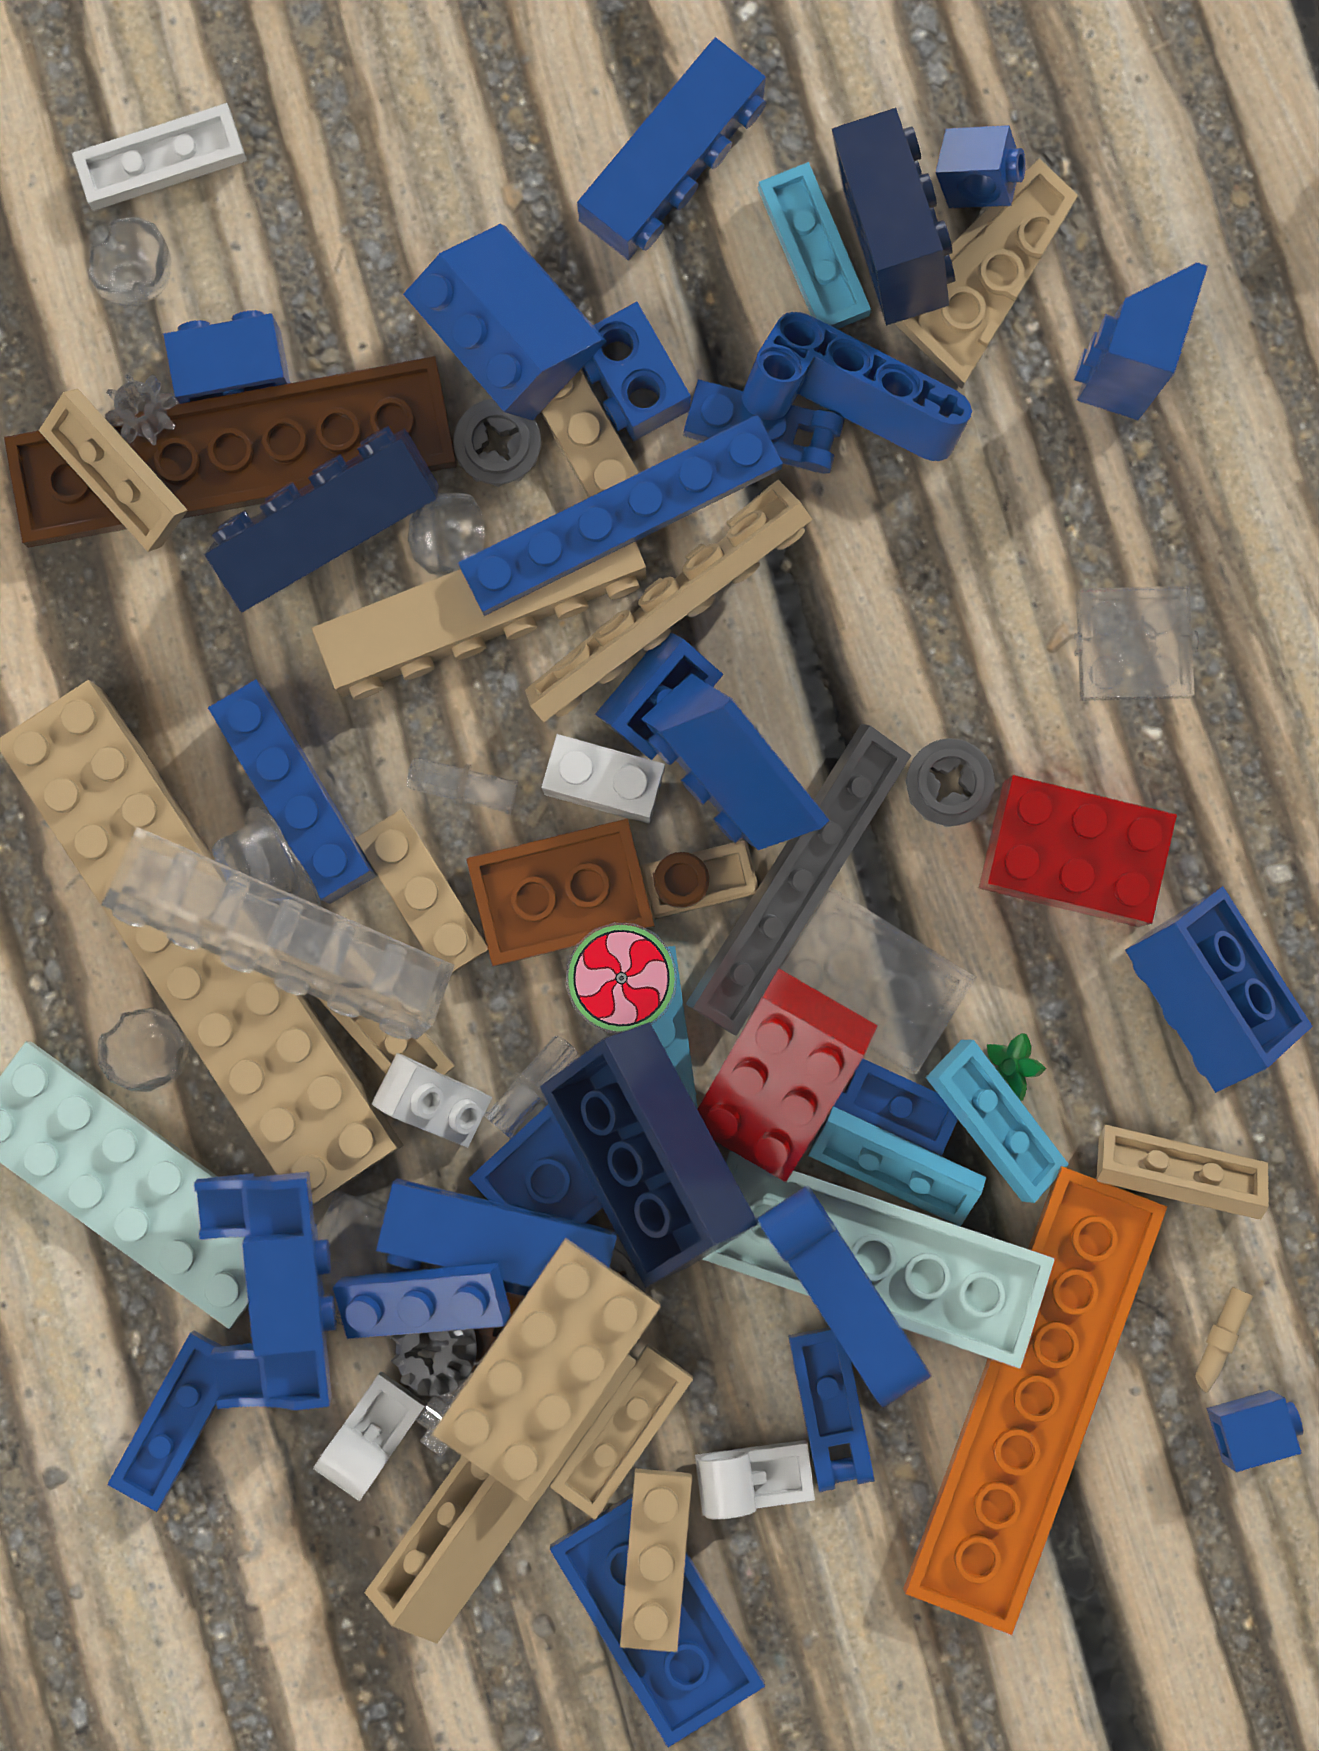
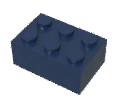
M893 108L831 128L842 189L886 326L949 306L947 284L956 281L949 255L953 254L952 244L944 220L938 222L934 207L937 206V201L928 173L922 174L918 162V160H921V152L913 126L903 129L897 108Z

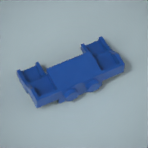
M300 1172L254 1177V1173L196 1179L194 1190L195 1192L197 1191L200 1240L245 1237L242 1247L252 1343L213 1348L211 1355L212 1361L215 1364L218 1393L216 1400L217 1409L275 1407L303 1410L330 1407L332 1392L326 1340L328 1331H335L337 1329L336 1306L334 1296L324 1297L322 1275L331 1274L330 1247L328 1239L318 1240L317 1224L314 1223L310 1173Z

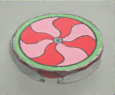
M614 922L593 929L577 943L567 963L566 988L572 1006L588 1024L607 1033H621L648 1022L653 1025L667 1012L676 993L677 968L670 949L656 933L638 924Z

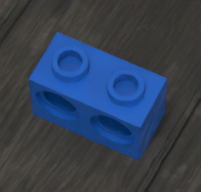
M638 302L593 325L606 340V343L581 369L590 384L599 381L608 396V399L602 403L617 431L626 428L634 442L689 412L691 395ZM613 342H622L632 350L631 354L621 361L610 360L602 352L607 345ZM647 388L654 391L659 399L651 407L639 408L630 402L629 397L634 391Z

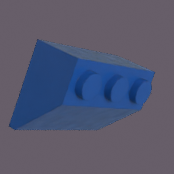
M501 223L439 253L403 294L505 413L532 421L606 343L603 336L509 229Z
M1197 262L1125 298L1114 316L1105 314L1098 332H1094L1088 349L1084 348L1073 380L1082 383L1077 401L1132 419H1140L1175 373L1208 268L1207 265Z
M690 674L641 718L654 733L647 740L648 743L668 765L675 761L679 763L687 773L680 780L682 784L702 805L708 800L719 812L713 820L732 842L736 843L743 838L754 848L761 850L821 829L830 821L732 698L695 675Z
M1223 886L1149 931L1125 949L1132 961L1137 976L1147 984L1161 1006L1165 1020L1176 1030L1192 1055L1196 1069L1202 1076L1206 1077L1215 1093L1267 1069L1313 1027Z

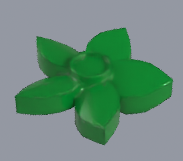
M1021 1033L1012 1039L1008 1047L1005 1045L987 1044L988 1057L998 1066L996 1070L1008 1083L1020 1101L1024 1100L1027 1090L1025 1077H1038L1046 1070L1038 1060L1029 1058L1032 1046L1028 1035L1025 1033Z

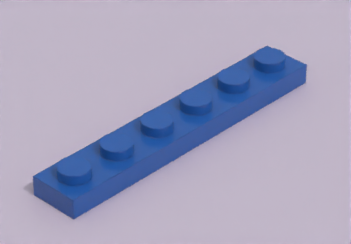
M756 415L458 562V565L483 615L486 616L781 470L783 462L762 421Z

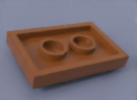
M628 818L466 858L493 967L580 946L594 932L614 925L634 926L643 930L655 927Z

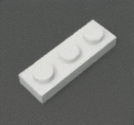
M227 103L72 153L87 202L93 211L247 161Z

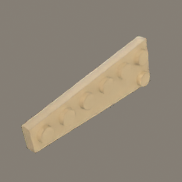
M779 479L771 484L726 522L730 529L721 541L707 546L702 543L685 556L687 561L682 568L683 572L675 579L674 577L657 579L644 590L645 593L638 601L640 608L632 614L629 610H623L615 614L597 629L593 635L579 644L525 689L531 708L543 722L554 714L556 717L568 714L581 702L582 693L598 681L600 684H605L616 678L627 665L625 661L642 648L648 651L661 644L671 632L670 627L686 615L694 617L705 611L714 602V594L731 581L737 584L750 577L759 568V560L773 549L782 550L795 543L804 534L805 529L803 527L813 520L801 502Z

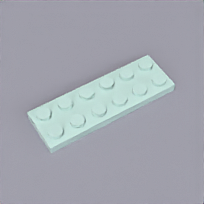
M26 1041L0 1076V1163L228 1329L232 1328L248 1307L242 1247L245 1237L200 1240L197 1191L195 1192L194 1190L196 1179L218 1176L33 1042Z
M730 1150L726 1164L756 1219L803 1187L809 1186L901 1328L1021 1369L1055 1258L794 1170L787 1182H784ZM760 1224L702 1259L809 1296L789 1263L785 1262L778 1254Z

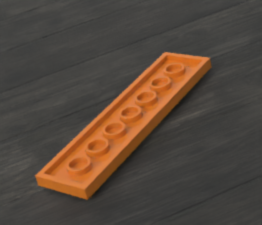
M1060 1167L1056 1180L1051 1184L1028 1247L1029 1250L1055 1258L1021 1369L991 1358L987 1359L903 1587L905 1594L1007 1634H1013L1168 1206L1113 1185L1097 1182L1095 1178L1066 1167Z

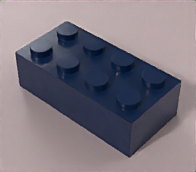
M389 426L377 431L360 442L361 446L357 448L360 454L347 462H345L341 454L333 457L312 471L313 474L308 477L311 482L310 484L298 490L292 482L266 497V502L259 506L262 510L261 513L250 518L246 510L217 527L218 530L211 534L214 542L204 555L241 613L437 499L439 484L405 428L395 434L392 433Z
M650 1022L602 1039L540 1086L645 1288L692 1266L759 1225Z

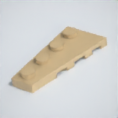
M1040 158L1025 172L1023 181L1016 183L1011 206L989 207L952 243L953 254L949 255L956 281L947 284L949 306L894 323L961 389L969 379L1078 197Z

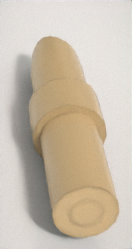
M1232 1287L1217 1324H1213L1206 1340L1208 1345L1195 1375L1199 1386L1205 1393H1208L1215 1383L1228 1354H1232L1239 1335H1237L1238 1330L1253 1298V1295L1235 1287Z

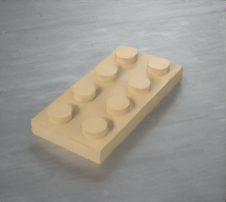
M565 1238L433 1430L432 1435L529 1501L661 1307V1304Z

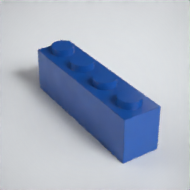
M714 37L577 201L579 222L628 261L639 248L647 251L662 233L664 224L661 221L671 209L675 207L677 210H681L690 201L698 188L696 179L706 167L709 166L711 169H715L727 156L732 147L730 138L742 125L748 129L761 115L766 106V101L763 99L766 76Z
M255 679L209 706L208 709L320 899L331 904L377 877L373 867L357 843L268 690Z
M397 1178L392 1183L376 1251L388 1253V1263L414 1270H420L422 1262L443 1266L444 1268L498 1263L505 1291L526 1296L565 1238L607 1267H610L617 1234L612 1229Z

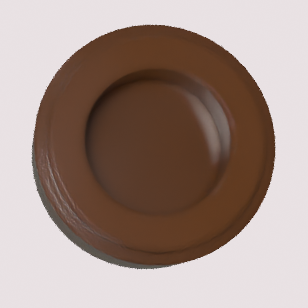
M675 852L666 856L660 861L654 873V888L658 897L665 904L673 908L684 909L696 905L704 898L709 887V872L706 865L699 857L688 852Z

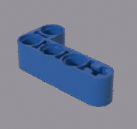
M802 312L786 313L779 318L757 354L742 393V401L747 410L765 420L782 418L789 411L799 394L930 461H941L947 459L952 454L972 413L970 402L957 390Z
M809 1186L803 1187L757 1217L768 1239L781 1258L789 1263L868 1388L883 1408L932 1377L914 1346Z

